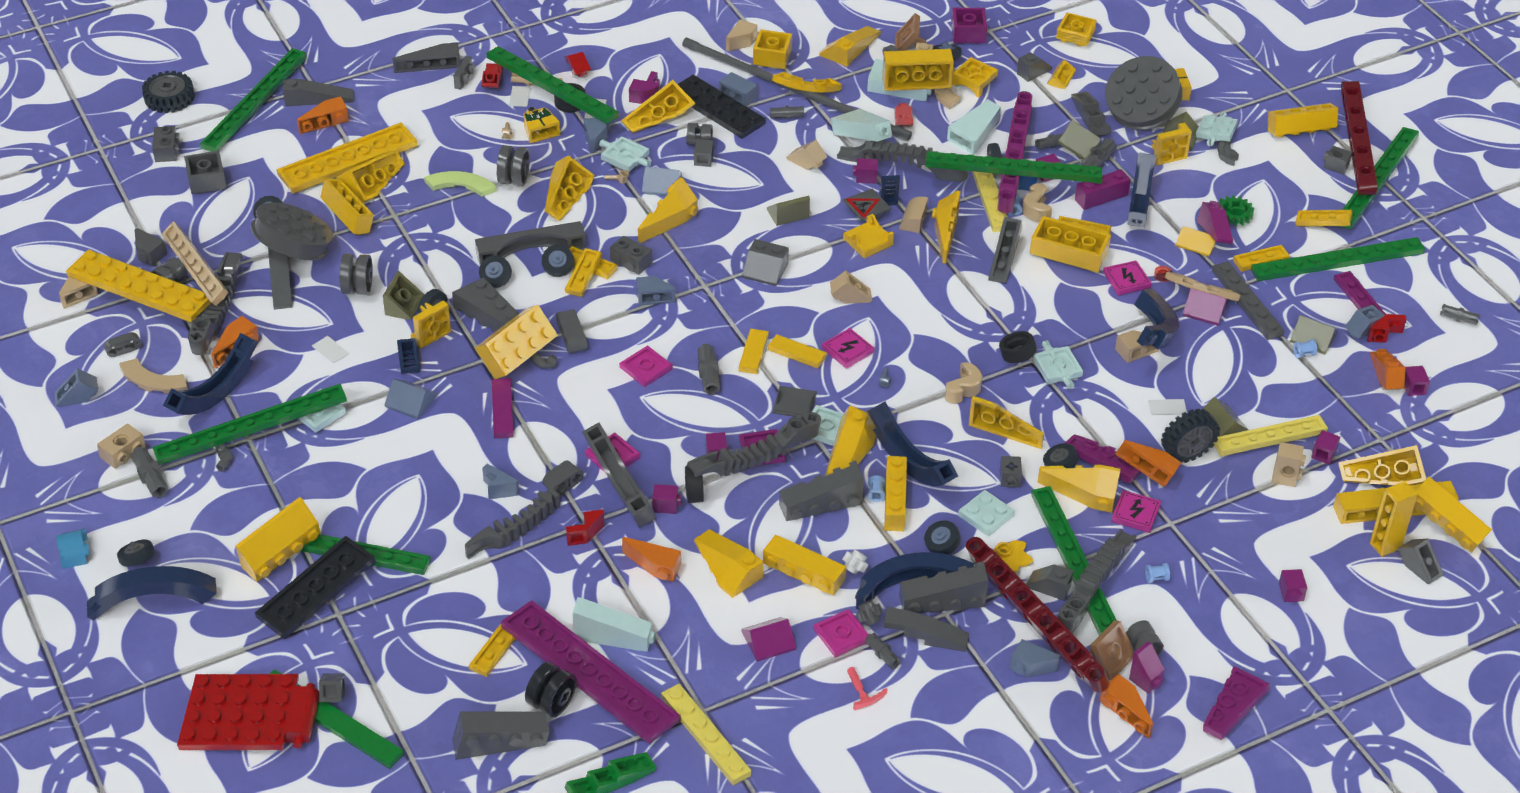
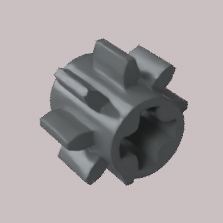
M870 600L858 606L860 611L856 615L860 623L864 621L868 626L881 620L879 615L883 613L880 603L875 605L873 600Z

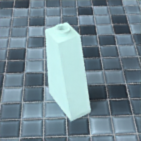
M875 59L868 77L867 91L926 101L928 95L932 94V89L884 91L882 81L883 60Z
M987 99L948 126L947 140L974 155L998 123L1001 106Z
M857 109L831 118L834 135L877 142L892 137L890 120L863 109Z
M577 597L572 612L573 632L585 642L648 652L650 644H654L655 632L652 631V622Z

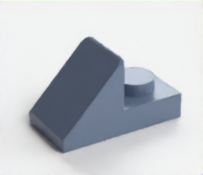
M488 463L482 467L483 482L488 485L489 499L513 497L519 494L517 479Z

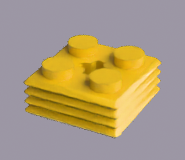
M1067 12L1057 28L1056 38L1065 43L1071 42L1078 46H1087L1096 29L1097 20Z

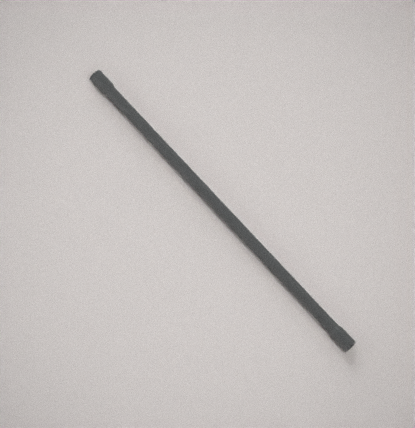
M686 37L682 42L683 47L700 52L842 113L857 110L816 92L797 90L772 81L774 74L711 49ZM890 124L892 134L904 140H910L912 131Z

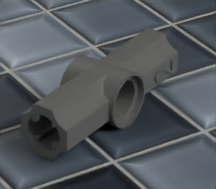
M1108 138L1103 140L1098 146L1092 147L1090 154L1080 165L1103 168L1104 162L1117 149L1114 140Z
M702 344L698 348L699 378H702L703 392H706L708 395H715L716 392L720 391L718 360L715 359L714 347L709 344Z
M141 446L135 448L130 455L142 484H146L152 497L161 498L165 496L169 489L162 477L157 461H153L146 448Z

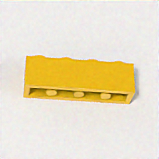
M1331 103L1268 111V132L1272 133L1275 137H1283L1284 134L1298 135L1300 132L1313 133L1315 130L1320 129L1328 131L1338 125V107Z
M340 178L324 179L320 198L353 234L370 233L374 214Z
M887 456L884 531L904 532L907 457Z
M1428 477L1416 489L1418 495L1414 507L1423 511L1432 522L1437 523L1447 535L1452 536L1464 549L1469 550L1471 553L1492 531L1488 525L1431 477Z
M1406 481L1385 488L1370 540L1371 546L1381 557L1398 551V548L1404 542L1418 495Z
M776 534L763 549V564L781 571L787 576L794 577L805 584L818 588L822 592L834 596L846 580L845 565Z

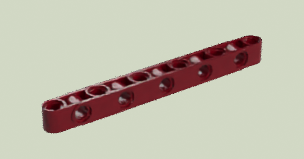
M1342 81L1341 95L1350 151L1353 152L1352 163L1358 195H1377V179L1359 81Z
M980 537L970 538L966 542V549L975 564L984 561L988 580L1057 654L1061 655V659L1094 692L1105 691L1109 686V680L1103 667L1096 661L1094 656Z

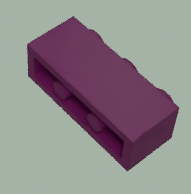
M1120 169L1102 175V183H1077L1075 201L1085 210L1128 196L1131 179Z

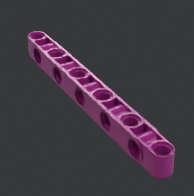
M1021 91L1017 94L1005 158L1023 159L1033 96L1030 92ZM1002 174L997 209L1001 213H1011L1013 211L1020 176Z

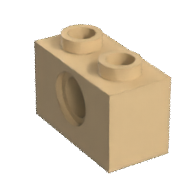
M128 423L97 443L100 458L114 469L131 458L130 454L135 448L140 446L146 448L143 434Z
M1280 442L1271 483L1295 487L1296 481L1301 480L1303 469L1300 466L1304 467L1306 455H1303L1304 446Z

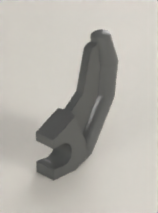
M1232 139L1230 142L1219 141L1217 145L1219 158L1226 164L1234 166L1235 161H1238L1239 154L1230 147Z

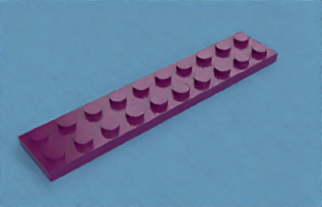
M531 600L501 621V627L543 661L551 662L559 666L561 670L574 674L577 678V687L647 743L651 744L680 721V714Z

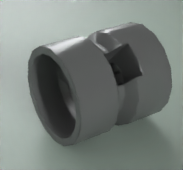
M688 123L687 145H695L696 139L712 140V124H702V126H699L698 123Z
M176 257L170 258L163 263V266L160 265L151 272L175 282H179L187 276L185 266Z
M1138 621L1132 624L1126 631L1135 651L1149 641L1157 656L1162 652L1164 645L1159 636L1155 634L1156 632L1149 621Z

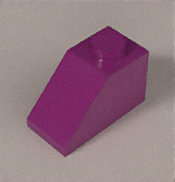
M1149 641L1134 652L1129 680L1147 694L1161 687L1164 682L1163 676L1165 671Z

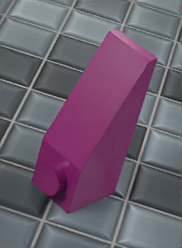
M1202 202L1197 222L1216 242L1233 244L1226 211L1219 202Z

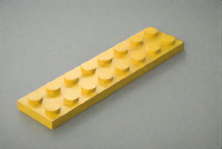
M400 122L276 169L277 175L293 194L322 183L324 179L338 177L344 172L396 148L399 153L418 146V142L403 123Z
M89 249L66 270L69 277L191 323L211 303L202 291Z

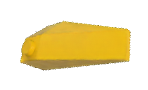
M865 26L828 44L819 52V56L847 67L881 34V31Z
M396 148L358 165L336 178H340L364 203L378 196L382 188L388 184V181L395 176L405 163Z
M958 190L938 201L937 208H933L932 218L935 219L934 227L941 259L944 264H946L958 221L961 191Z
M849 405L842 415L825 476L832 474L833 469L838 467L841 470L849 467V463L853 461L859 464L873 447L876 439L873 429L876 427L867 412Z
M710 529L694 539V543L703 559L709 565L710 572L714 574L716 583L731 598H734L763 578V561L749 549Z

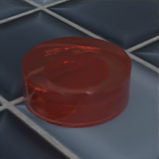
M1158 266L1155 268L1154 278L1160 282H1168L1170 280L1165 278L1166 272L1173 271L1167 266Z

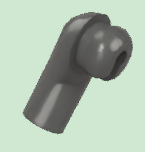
M535 353L530 357V360L539 368H554L558 361L554 355H549L547 359H543L539 354Z
M220 444L216 447V452L220 459L216 468L224 472L232 461L233 455L228 447Z

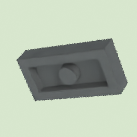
M465 56L454 73V89L461 90L463 85L467 83L470 74H473L474 64H472V57Z

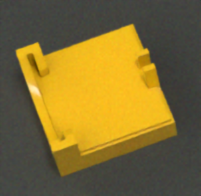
M970 57L953 72L952 86L964 85L971 89L976 97H980L983 94V88L998 76V69Z
M1185 122L1178 124L1177 130L1157 134V139L1152 140L1153 144L1151 146L1154 150V155H1156V166L1187 159L1192 131Z
M871 214L867 216L866 223L844 232L843 239L865 259L893 246L894 233L892 231H885L877 222L875 215Z
M444 300L434 306L425 303L427 309L421 305L420 309L422 312L413 317L415 333L410 334L411 338H416L419 348H423L451 332L449 305Z

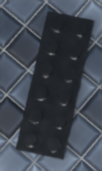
M694 74L678 83L679 87L695 102V105L691 108L741 139L766 124V118Z
M347 536L343 537L255 612L256 618L286 639L375 562V557Z

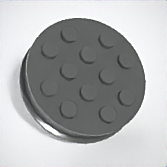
M1140 56L1124 62L1115 69L1108 79L1105 97L1111 114L1116 121L1130 129L1148 130L1166 123L1177 112L1182 101V86L1175 69L1168 62L1158 57Z
M264 203L257 208V218L252 221L250 228L253 235L262 244L280 254L300 260H319L327 255V245L333 239V232L323 220L313 215V213L284 203Z

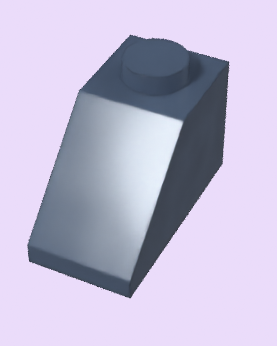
M595 117L584 119V133L590 153H595L601 147L599 145L602 139L607 141V133H610L609 123L606 124Z
M656 276L636 277L639 306L675 303V286Z
M1370 305L1356 310L1345 325V328L1351 336L1359 339L1367 336L1370 326L1385 315L1375 306Z
M77 368L54 392L56 406L62 407L88 402L98 392L97 377Z
M1021 639L1011 656L1009 669L1028 678L1056 672L1059 668L1061 655Z

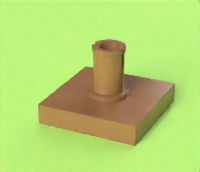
M914 13L895 33V47L899 51H905L911 44L916 46L917 43H926L925 39L919 37L920 15Z
M1114 620L1090 644V653L1095 655L1097 662L1103 667L1108 680H1112L1133 659L1134 649L1121 621Z

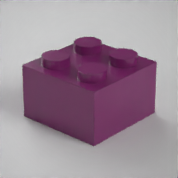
M952 8L951 29L953 43H986L987 21L985 8Z

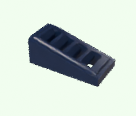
M899 175L882 176L879 196L888 205L898 204Z
M416 338L397 340L401 374L420 372ZM405 360H414L412 362H404ZM415 365V367L404 368V366Z

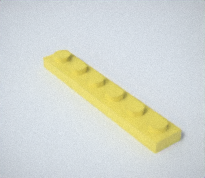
M972 171L992 232H1000L1003 219L1007 217V214L1001 213L997 209L999 191L992 173Z
M1316 415L1217 437L1218 441L1213 443L1220 457L1280 444V442L1285 443L1320 435L1322 430L1327 431L1328 427L1321 416Z
M680 684L661 693L663 701L680 714V722L732 785L751 776V769Z

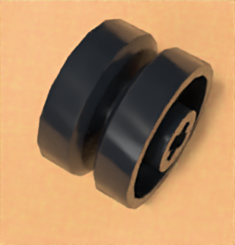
M545 662L537 668L530 678L525 691V702L535 709H541L542 712H546V715L550 717H557L570 704L576 691L577 678L574 674L561 670L559 666L551 662Z

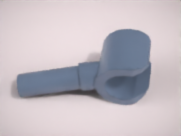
M887 367L883 368L879 386L888 388L891 382V377L887 376Z

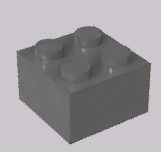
M219 150L184 156L191 194L227 188Z

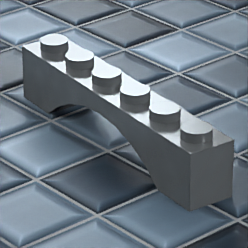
M581 221L478 238L475 239V250L479 265H481L488 257L501 256L505 258L515 252L528 248L549 247L557 244L568 248L574 246L578 249L586 248V237Z
M598 422L582 431L588 446L637 526L640 528L656 519L650 503L626 469L601 424Z

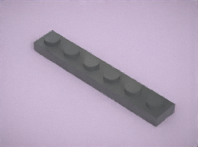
M1227 261L1213 265L1212 272L1226 289H1230L1240 295L1239 301L1236 302L1265 339L1271 340L1283 336L1284 329L1230 262Z

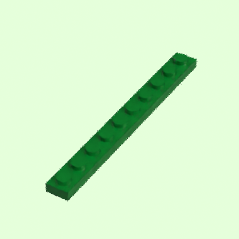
M499 46L486 52L487 59L606 124L619 117V111Z
M292 48L200 143L201 149L210 152L218 151L279 88L283 80H286L307 58V53Z
M1402 127L1374 165L1377 193L1419 137L1418 130ZM1356 190L1342 209L1352 210L1350 226L1340 227L1352 229L1376 195H1358Z
M927 151L926 167L1102 183V167L974 156L972 154L942 153L938 151Z
M1415 237L1252 264L1251 271L1258 282L1424 254L1425 247L1419 238Z
M340 383L152 448L158 465H162L347 402V398Z
M1051 486L1033 489L1031 496L1066 568L1074 571L1072 581L1075 585L1089 563ZM1101 587L1097 588V593L1095 597H1092L1087 612L1100 635L1114 620H1117Z

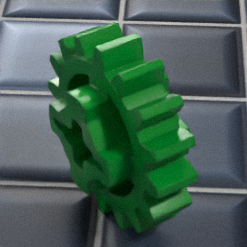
M1232 195V198L1225 196V199L1220 198L1219 203L1226 211L1229 226L1231 223L1235 226L1238 224L1244 226L1245 222L1250 223V220L1253 219L1255 208L1252 207V203H1247L1248 199L1243 200L1241 196L1235 198L1234 195Z

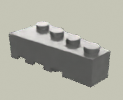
M484 277L452 292L454 309L457 311L462 310L467 317L477 319L479 324L490 327L492 332H496L519 314Z
M857 462L849 463L850 466L842 470L840 467L833 469V473L822 477L818 475L809 483L803 481L779 491V506L785 520H797L862 505L864 477Z
M984 561L976 563V567L967 569L966 566L958 567L959 571L946 574V571H942L932 578L926 575L900 582L899 597L902 609L915 613L985 607L988 577Z
M460 711L452 739L455 760L545 746L549 736L546 712Z

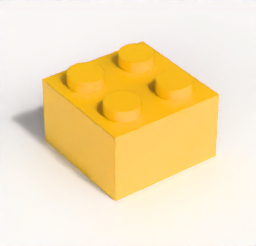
M760 29L753 47V65L785 69L792 51V34Z

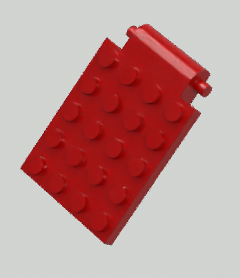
M195 674L177 747L179 750H283L284 743H293L294 748L300 749L302 743L310 742L319 702V690L315 688L313 683H308L306 686H298V674Z

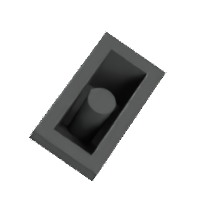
M1031 52L1018 58L1017 75L1027 82L1052 70V66Z
M139 228L134 229L138 259L143 263L154 266L167 255L165 241Z
M1428 538L1412 539L1398 548L1405 566L1426 584H1431L1444 575Z
M1053 564L1034 570L1026 585L1031 590L1065 601L1072 585L1074 571Z

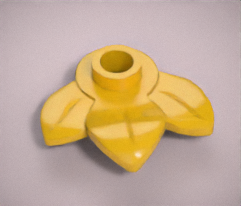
M1013 540L1009 543L1000 542L994 548V551L1014 572H1018L1019 567H1026L1033 563L1032 557L1024 552L1026 542Z

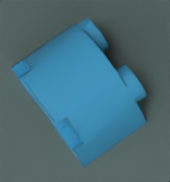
M86 528L61 533L56 536L62 569L87 564L86 556L90 555L88 543H84V541L88 540Z

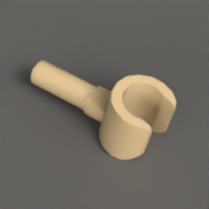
M506 122L505 128H502V138L510 140L513 131L509 129V122Z
M621 170L619 175H604V179L618 180L621 184H625L628 180L629 172Z

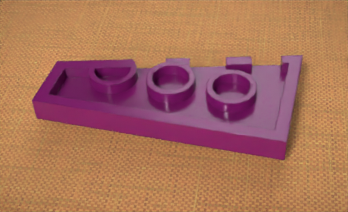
M1076 434L1065 442L1074 446L1078 457L1090 464L1119 468V478L1129 484L1142 473L1115 454L1116 448L1099 446L1098 442Z
M1233 666L1230 677L1227 678L1222 692L1217 697L1215 706L1212 707L1203 724V731L1222 740L1270 690V684Z

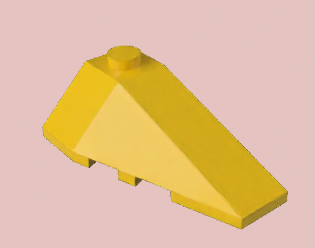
M672 80L623 118L621 122L632 133L682 115L695 105V102Z
M569 155L557 161L550 177L545 212L557 221H560L571 207L579 201L580 197L590 189L595 175Z
M680 177L667 189V196L664 200L660 199L657 202L658 206L654 213L650 212L638 227L639 243L675 228L697 214L698 199L683 178Z
M972 396L969 426L1042 449L1044 439L1042 431L999 404Z
M1417 445L1338 463L1343 482L1396 485L1406 481L1409 485H1416L1426 480Z
M1076 465L1075 468L1040 466L1037 483L1046 487L1051 486L1052 490L1092 509L1112 513L1120 469L1105 465H1094L1093 468H1083V465Z

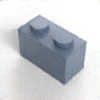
M730 72L719 81V90L747 107L757 99L758 85Z

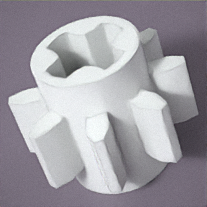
M855 549L852 553L847 551L842 559L846 562V569L855 575L859 571L864 573L868 567V564L865 562L867 557Z

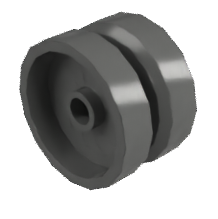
M503 145L501 147L496 171L498 183L509 184L512 180L513 185L524 186L526 184L530 166V152L528 148L518 147L514 150L512 146Z
M343 254L339 275L341 293L353 294L356 289L360 295H369L373 278L371 255L360 254L356 260L354 254Z

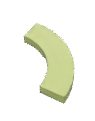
M448 171L424 177L425 183L433 191L455 187V185L465 186L466 189L477 193L481 197L497 191L496 185L488 179L468 172Z

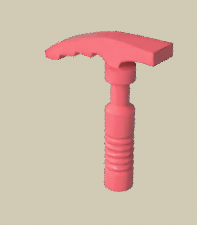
M850 667L847 669V673L856 691L860 694V701L853 704L854 711L876 703L887 694L888 689L885 688L877 695L868 697L867 693L863 690L864 686L855 668Z

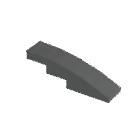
M1088 92L1071 94L1075 107L1088 129L1096 136L1111 134V127L1105 122V115L1099 110V103Z
M887 606L884 628L902 630L905 637L925 640L924 645L966 652L969 633L926 615Z

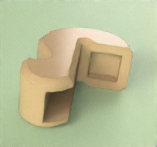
M1035 183L1030 186L1029 193L1024 196L1022 212L1024 216L1036 222H1040L1042 216L1051 218L1052 207L1044 204L1046 201L1044 194L1048 190L1044 184Z
M968 362L960 364L961 378L946 383L944 398L947 402L957 404L963 401V397H972L980 393L983 376L977 366Z

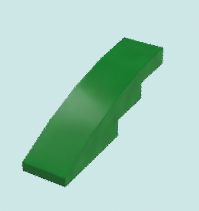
M647 752L609 760L607 767L590 770L584 778L566 781L564 788L567 793H610L656 771L657 767Z

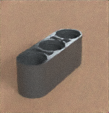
M575 309L557 312V325L567 352L571 354L587 350L586 337Z

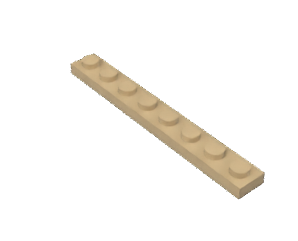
M173 221L162 233V236L210 302L217 306L229 292L181 227Z

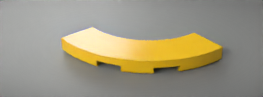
M786 72L775 74L772 78V81L802 91L835 92L842 90V84L831 78L813 79V82H809Z

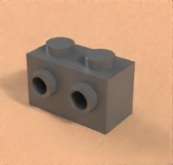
M175 126L154 127L152 150L155 162L176 161V156L180 153L178 144L180 143V133H176Z
M623 235L610 246V260L639 275L652 264V250Z

